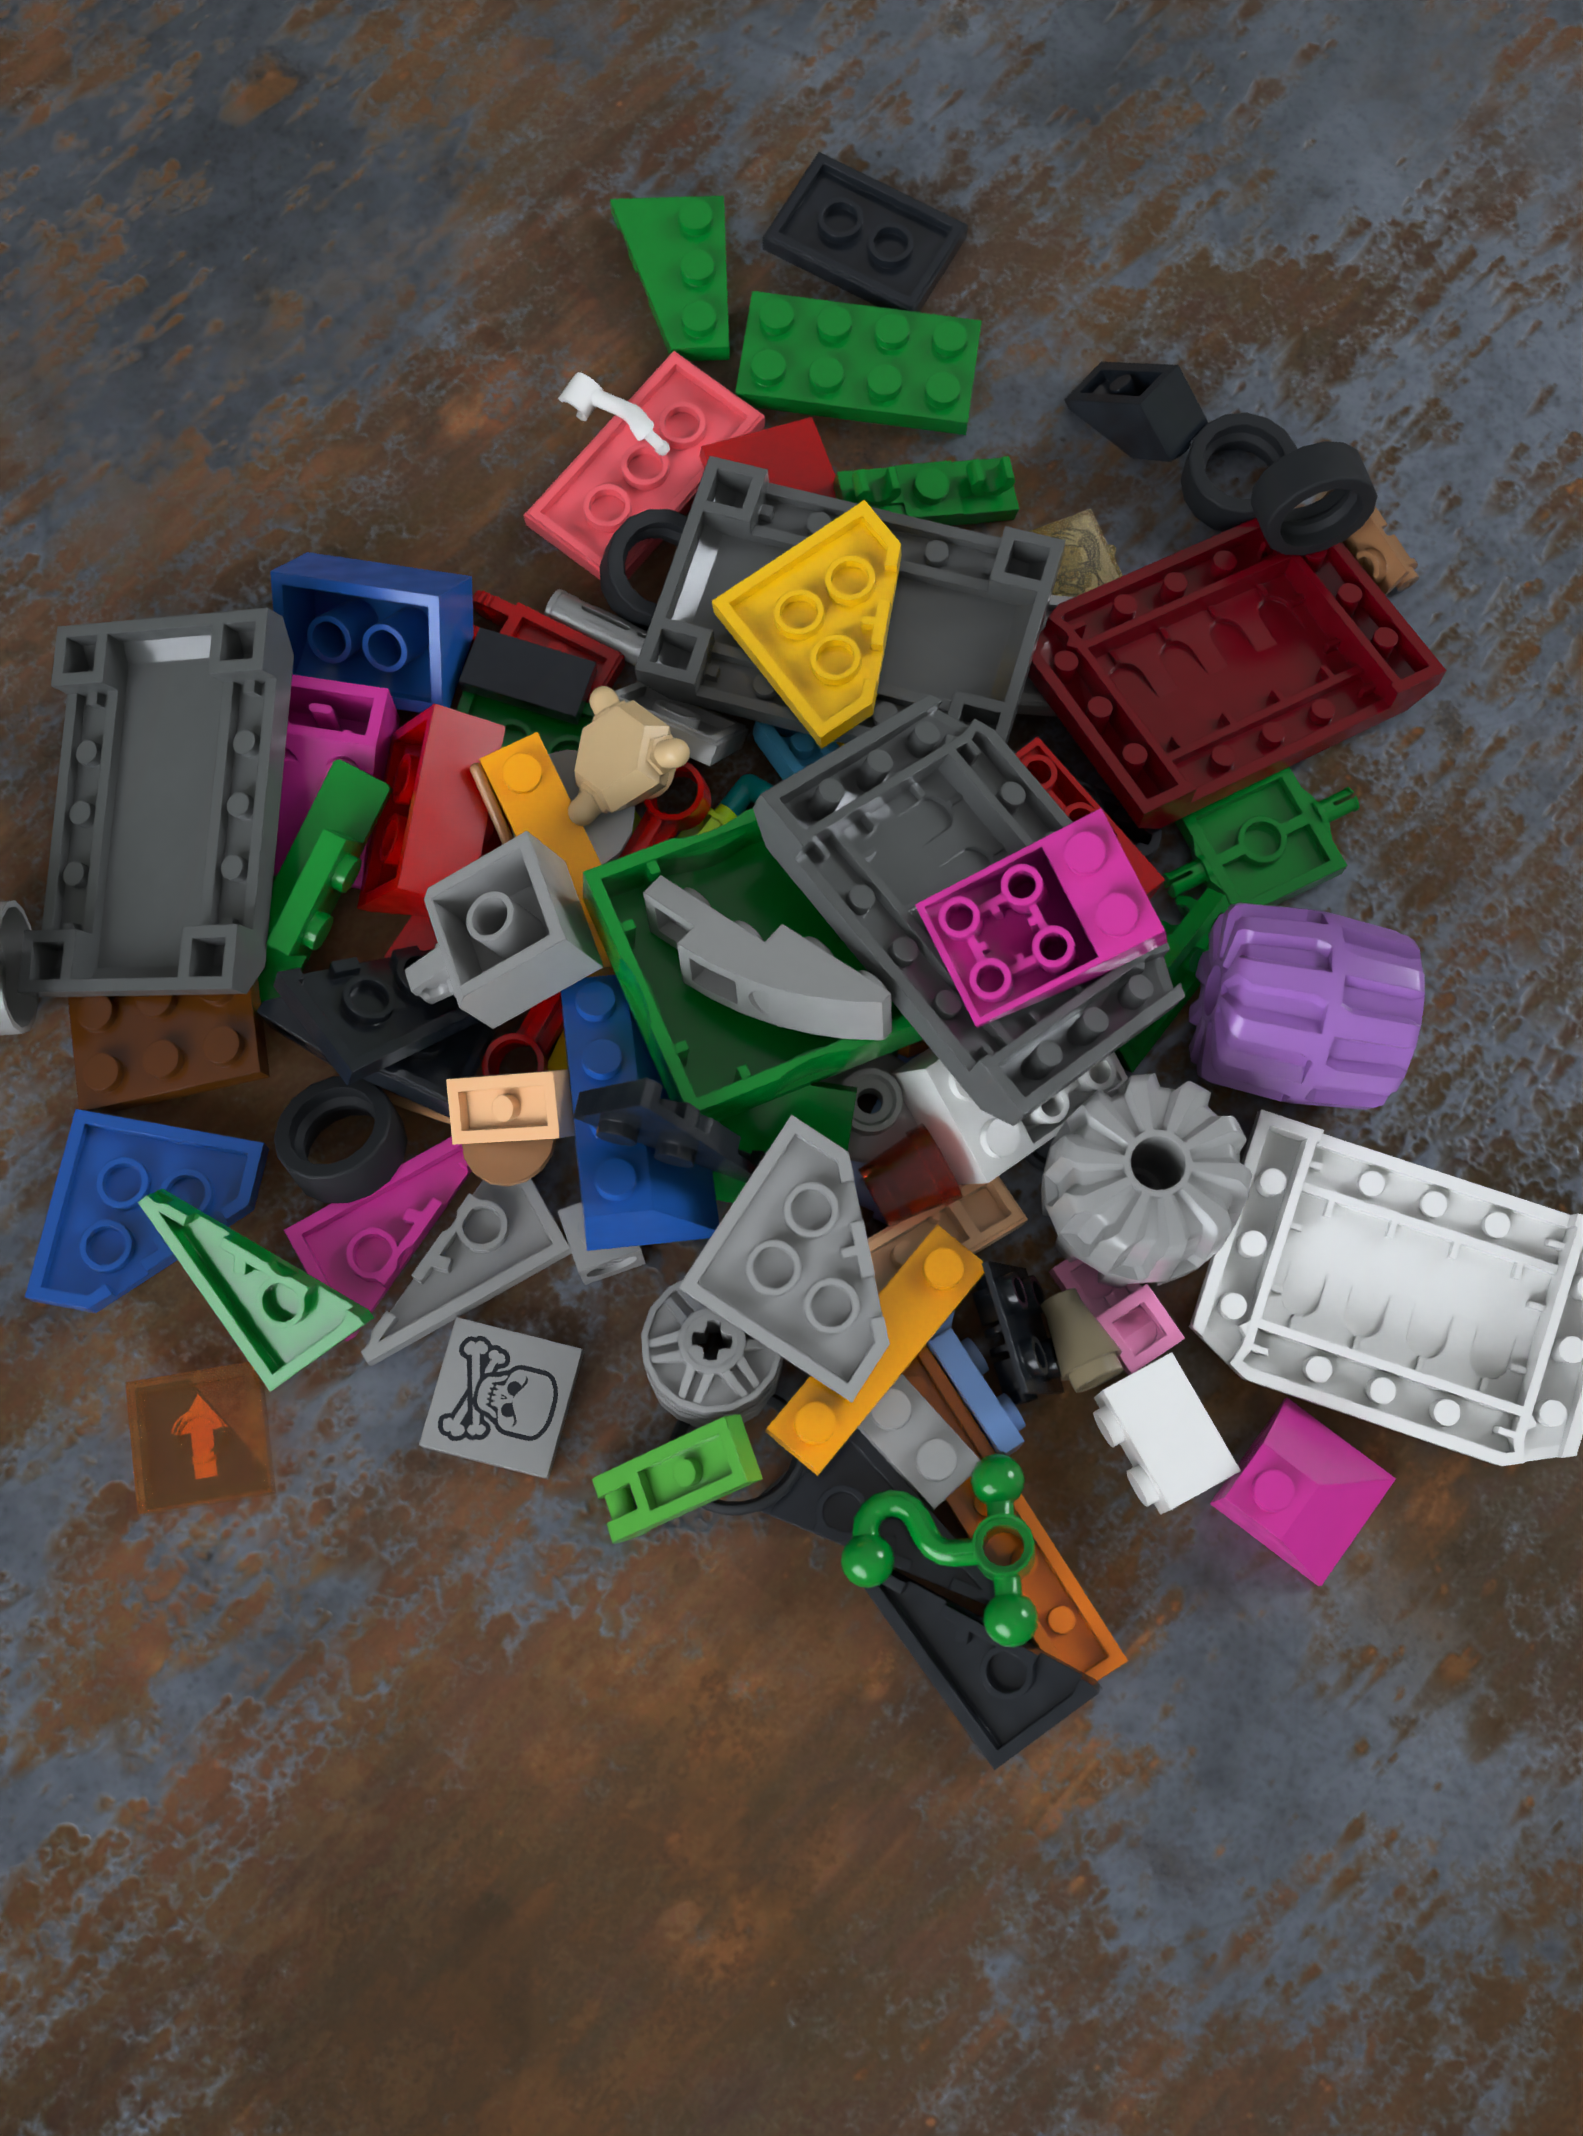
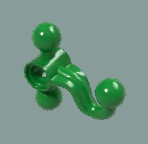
M991 1454L983 1457L976 1463L971 1473V1486L973 1493L980 1502L986 1504L987 1518L979 1523L973 1538L947 1539L943 1537L923 1503L905 1491L886 1490L872 1495L862 1503L854 1517L852 1539L846 1543L841 1555L843 1573L850 1582L859 1587L866 1588L881 1585L889 1578L894 1569L895 1557L890 1544L886 1539L879 1536V1529L881 1523L886 1518L897 1517L903 1521L915 1545L927 1559L942 1566L962 1567L977 1565L983 1575L993 1581L995 1597L988 1602L984 1610L983 1623L986 1632L993 1641L1002 1646L1017 1647L1024 1645L1034 1636L1038 1628L1039 1617L1035 1605L1027 1596L1022 1594L1021 1580L1030 1573L1035 1563L1036 1553L1031 1529L1022 1519L1016 1517L1014 1513L1013 1502L1020 1497L1024 1489L1025 1477L1022 1468L1015 1459L1005 1454ZM1002 1532L1011 1533L1022 1541L1024 1545L1023 1553L1014 1564L999 1566L990 1562L985 1556V1546L995 1534Z

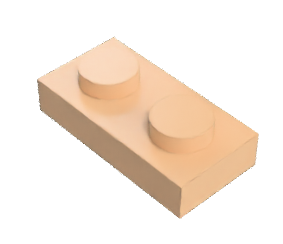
M569 1069L446 1079L452 1145L557 1139L575 1136Z

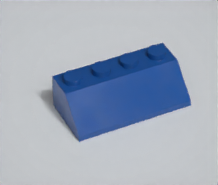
M616 975L585 977L562 990V1018L573 1115L579 1092L644 1078L661 1084L663 1088L660 1099L670 1100ZM573 1118L587 1251L711 1238L719 1226L712 1170L694 1164L693 1167H678L663 1163L654 1158V1148L638 1142L635 1146H623L604 1141L595 1135L597 1127Z

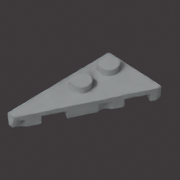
M532 1179L508 1187L489 1184L483 1180L473 1195L468 1194L457 1210L456 1219L447 1230L441 1232L411 1275L413 1280L390 1312L386 1311L371 1331V1339L361 1351L364 1359L370 1366L377 1364L455 1320L456 1317L462 1316L572 1254L567 1241Z

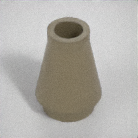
M1076 1288L1062 1291L1048 1298L1040 1305L1047 1319L1062 1381L1070 1380L1076 1393L1097 1387L1123 1371V1367L1118 1359L1122 1350L1083 1303Z

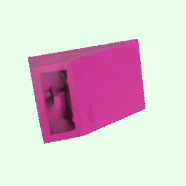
M292 674L274 876L278 875L335 760H343L383 781L392 734L399 728L400 717L389 689ZM372 834L360 856L362 860L361 868L351 888L361 889Z
M1102 808L915 904L977 1028L1102 976L1167 943L1166 932Z

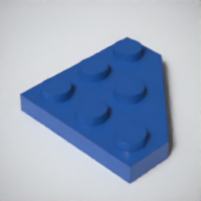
M75 1109L25 1298L43 1304L92 1313L99 1312L178 1260L138 1204L141 1199L163 1188L229 1227L254 1211L269 1148L263 1142Z

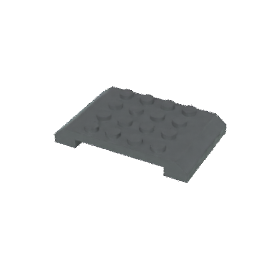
M709 456L634 669L637 681L670 700L809 734L714 614L712 600L856 506L857 503L769 483L768 469ZM871 507L901 543L902 557L874 713L834 741L846 744L931 694L942 700L938 710L967 726L976 719L994 729L1007 744L1064 556L1066 540L1005 526L1002 538Z
M257 608L57 627L51 686L66 693L67 701L42 930H24L17 993L31 997L247 994L265 968L266 943L268 940L294 654L283 616L269 608Z

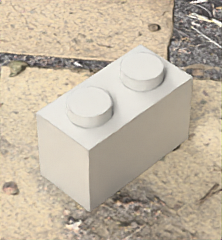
M1172 1352L1103 1389L1094 1397L1100 1408L1093 1412L1098 1428L1111 1447L1121 1445L1133 1466L1132 1469L1127 1471L1132 1488L1146 1507L1154 1503L1160 1515L1241 1471Z

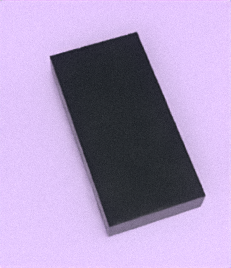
M480 627L459 683L463 691L578 725L598 671L594 661Z

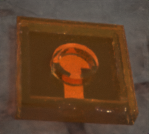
M250 1362L125 1382L138 1515L148 1516L276 1494L264 1382Z

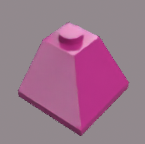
M1285 1398L1237 1464L1241 1471L1225 1481L1210 1504L1317 1586H1322L1396 1478L1289 1398Z

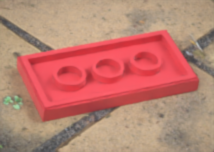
M675 351L671 353L628 400L639 406L650 420L654 422L653 431L662 440L669 443V452L664 456L658 455L645 439L638 441L626 421L615 415L524 514L526 526L599 580V566L606 546L613 534L629 517L648 509H671L683 515H686L691 510L704 473V467L699 457L702 446L757 432L765 427V415ZM645 539L637 542L631 548L625 561V575L627 579L633 575L663 541L662 539Z

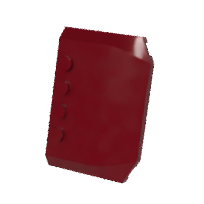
M1254 518L1058 604L1049 615L1044 629L1040 632L1028 677L1138 828L1160 829L1407 711L1439 685L1447 670L1342 542L1315 553L1284 555L1269 547L1257 518Z

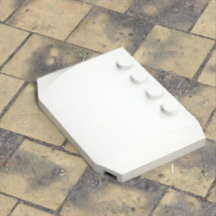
M1262 1109L1258 1111L1241 1162L1252 1173L1249 1197L1223 1247L1210 1259L1189 1327L1243 1380L1495 1465L1506 1466L1555 1457L1577 1456L1583 1436V1215L1579 1213L1569 1215L1323 1134V1129Z

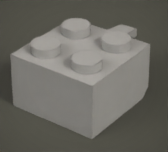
M525 831L427 889L424 901L438 943L435 944V949L404 971L411 992L416 996L422 997L425 1002L434 1004L454 995L459 1008L494 1029L604 966L566 862L531 833Z

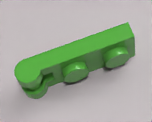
M740 1414L721 1417L594 1477L592 1482L598 1499L605 1498L612 1518V1521L606 1525L612 1543L616 1544L644 1535L651 1531L650 1529L756 1483L763 1478ZM630 1489L632 1490V1493H633V1496H634V1499H635V1502H636V1505H637V1508H638V1509H636V1506H635V1503H634V1500H633V1497H632V1494H631Z

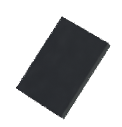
M818 152L764 234L763 250L877 307L920 312L967 238L968 225Z

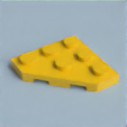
M865 500L712 600L714 614L821 749L874 713L901 563V543Z

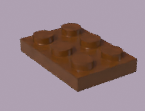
M258 978L247 994L68 997L79 1110L107 1114L270 1077L263 1018L257 1012L261 1005Z

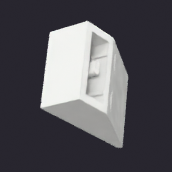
M928 1048L890 1074L900 1085L903 1100L950 1185L991 1182L1054 1138L1066 1119L1098 1089L1108 1093L1118 1089L1128 1079L1115 1052H1113L1023 1120L1012 1126L980 1110L931 1048Z

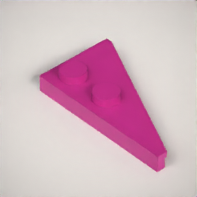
M451 1136L401 1164L391 1180L372 1195L350 1203H331L286 1228L284 1231L307 1274L367 1308L372 1314L472 1172L464 1159L462 1144L452 1145ZM361 1328L347 1337L345 1341L347 1342L356 1337Z

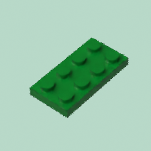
M752 291L735 395L753 408L966 435L982 320Z

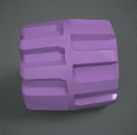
M1236 903L1230 905L1225 913L1218 916L1208 934L1209 950L1202 953L1195 974L1201 984L1200 995L1196 1001L1191 1003L1189 1008L1188 1022L1196 1025V1031L1190 1042L1189 1051L1191 1062L1197 1064V1075L1210 1083L1293 1104L1363 1110L1384 1105L1388 1096L1398 1090L1407 1073L1421 1029L1425 998V977L1420 949L1416 942L1407 935L1400 934L1391 929L1314 909Z

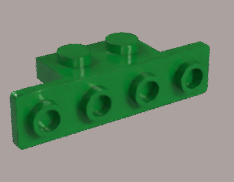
M340 759L333 762L272 886L265 968L258 977L261 1003L265 1000L281 997L273 987L277 972L300 968L303 972L313 950H317L325 941L333 924V916L331 914L341 894L346 893L357 878L362 864L360 856L392 793V787L388 783Z

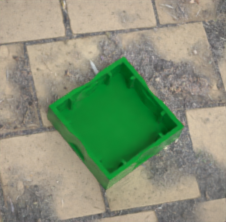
M753 808L742 812L733 820L711 831L695 836L672 838L583 872V901L669 1099L672 1101L688 1102L699 1109L700 1113L719 1122L923 1040L892 1001V1032L884 1040L843 1039L813 1035L779 1027L744 1015L710 999L683 983L678 950L651 933L649 929L643 892L660 875L682 889L689 887L696 890L709 902L714 910L731 921L740 920L746 922L760 934L764 942L783 924L802 937L811 936L818 939L831 951L835 958L855 971H867L766 848Z

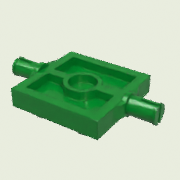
M1290 767L1283 769L1175 821L1191 850L1192 861L1162 874L1165 879L1163 882L1166 889L1170 886L1168 894L1172 898L1205 883L1208 888L1225 894L1230 905L1251 903L1276 906L1341 875L1348 865L1332 840L1330 822L1351 812L1358 811L1357 796L1351 798L1354 791L1350 787H1345L1331 796L1316 801L1311 794L1300 786Z

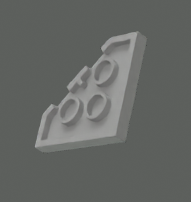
M791 1115L678 1286V1289L848 1401L853 1402L890 1343L874 1277L875 1272L864 1220H862L854 1183L855 1178L848 1151Z

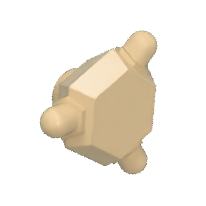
M600 686L591 693L589 702L595 716L592 719V723L582 729L574 770L576 786L579 787V791L568 807L569 818L579 826L591 824L601 813L617 812L635 806L645 799L659 797L671 785L676 768L685 765L690 757V749L687 743L682 739L673 738L670 726L634 700L629 702L623 700L620 702L616 692L607 686Z

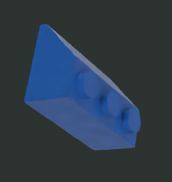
M310 552L270 571L273 611L283 616L294 654L293 675L386 688L390 691L396 709L421 713L434 703L450 708L474 636L472 576Z

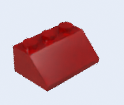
M434 703L393 732L383 778L384 782L391 785L392 793L372 832L357 909L368 912L429 917L424 901L427 889L481 857L482 846L489 841L495 826L470 772V767L473 763L481 764L480 758L502 748L506 726Z

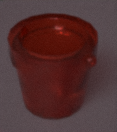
M923 1123L905 1132L906 1136L858 1169L870 1195L889 1227L942 1205L948 1207L963 1199L961 1189L949 1165Z

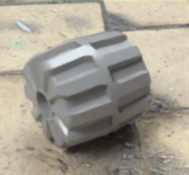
M1155 1073L1131 1075L1118 1089L1108 1093L1098 1089L1066 1119L1049 1147L1042 1177L1041 1205L1042 1215L1051 1218L1058 1234L1055 1247L1069 1263L1079 1259L1098 1271V1283L1120 1289L1127 1284L1150 1283L1154 1288L1192 1273L1223 1247L1248 1200L1252 1173L1250 1169L1240 1163V1151L1247 1139L1237 1119L1234 1116H1217L1208 1107L1210 1091L1192 1081L1185 1082L1177 1089L1160 1087Z

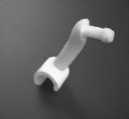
M576 373L558 397L561 402H567L578 410L576 417L581 421H586L594 409L598 407L625 420L638 441L645 439L658 455L664 456L670 450L669 443L662 440L653 431L654 422L650 420L639 406L603 391L598 383L583 373Z

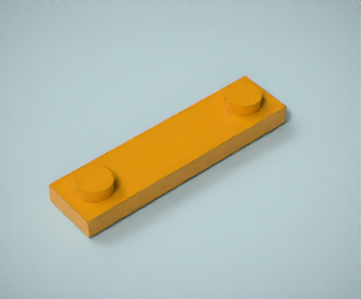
M535 732L480 758L479 761L515 836L517 837L523 832L528 831L566 862L604 966L587 977L616 975L583 901V872L602 864L584 827L576 825L569 818L568 807L571 800L538 732Z
M937 1224L878 1294L890 1344L853 1402L848 1401L810 1376L770 1423L765 1432L818 1476L985 1274L982 1267L983 1261Z

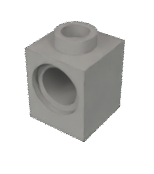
M582 1202L557 1210L578 1273L584 1285L646 1264L640 1246L587 1251Z

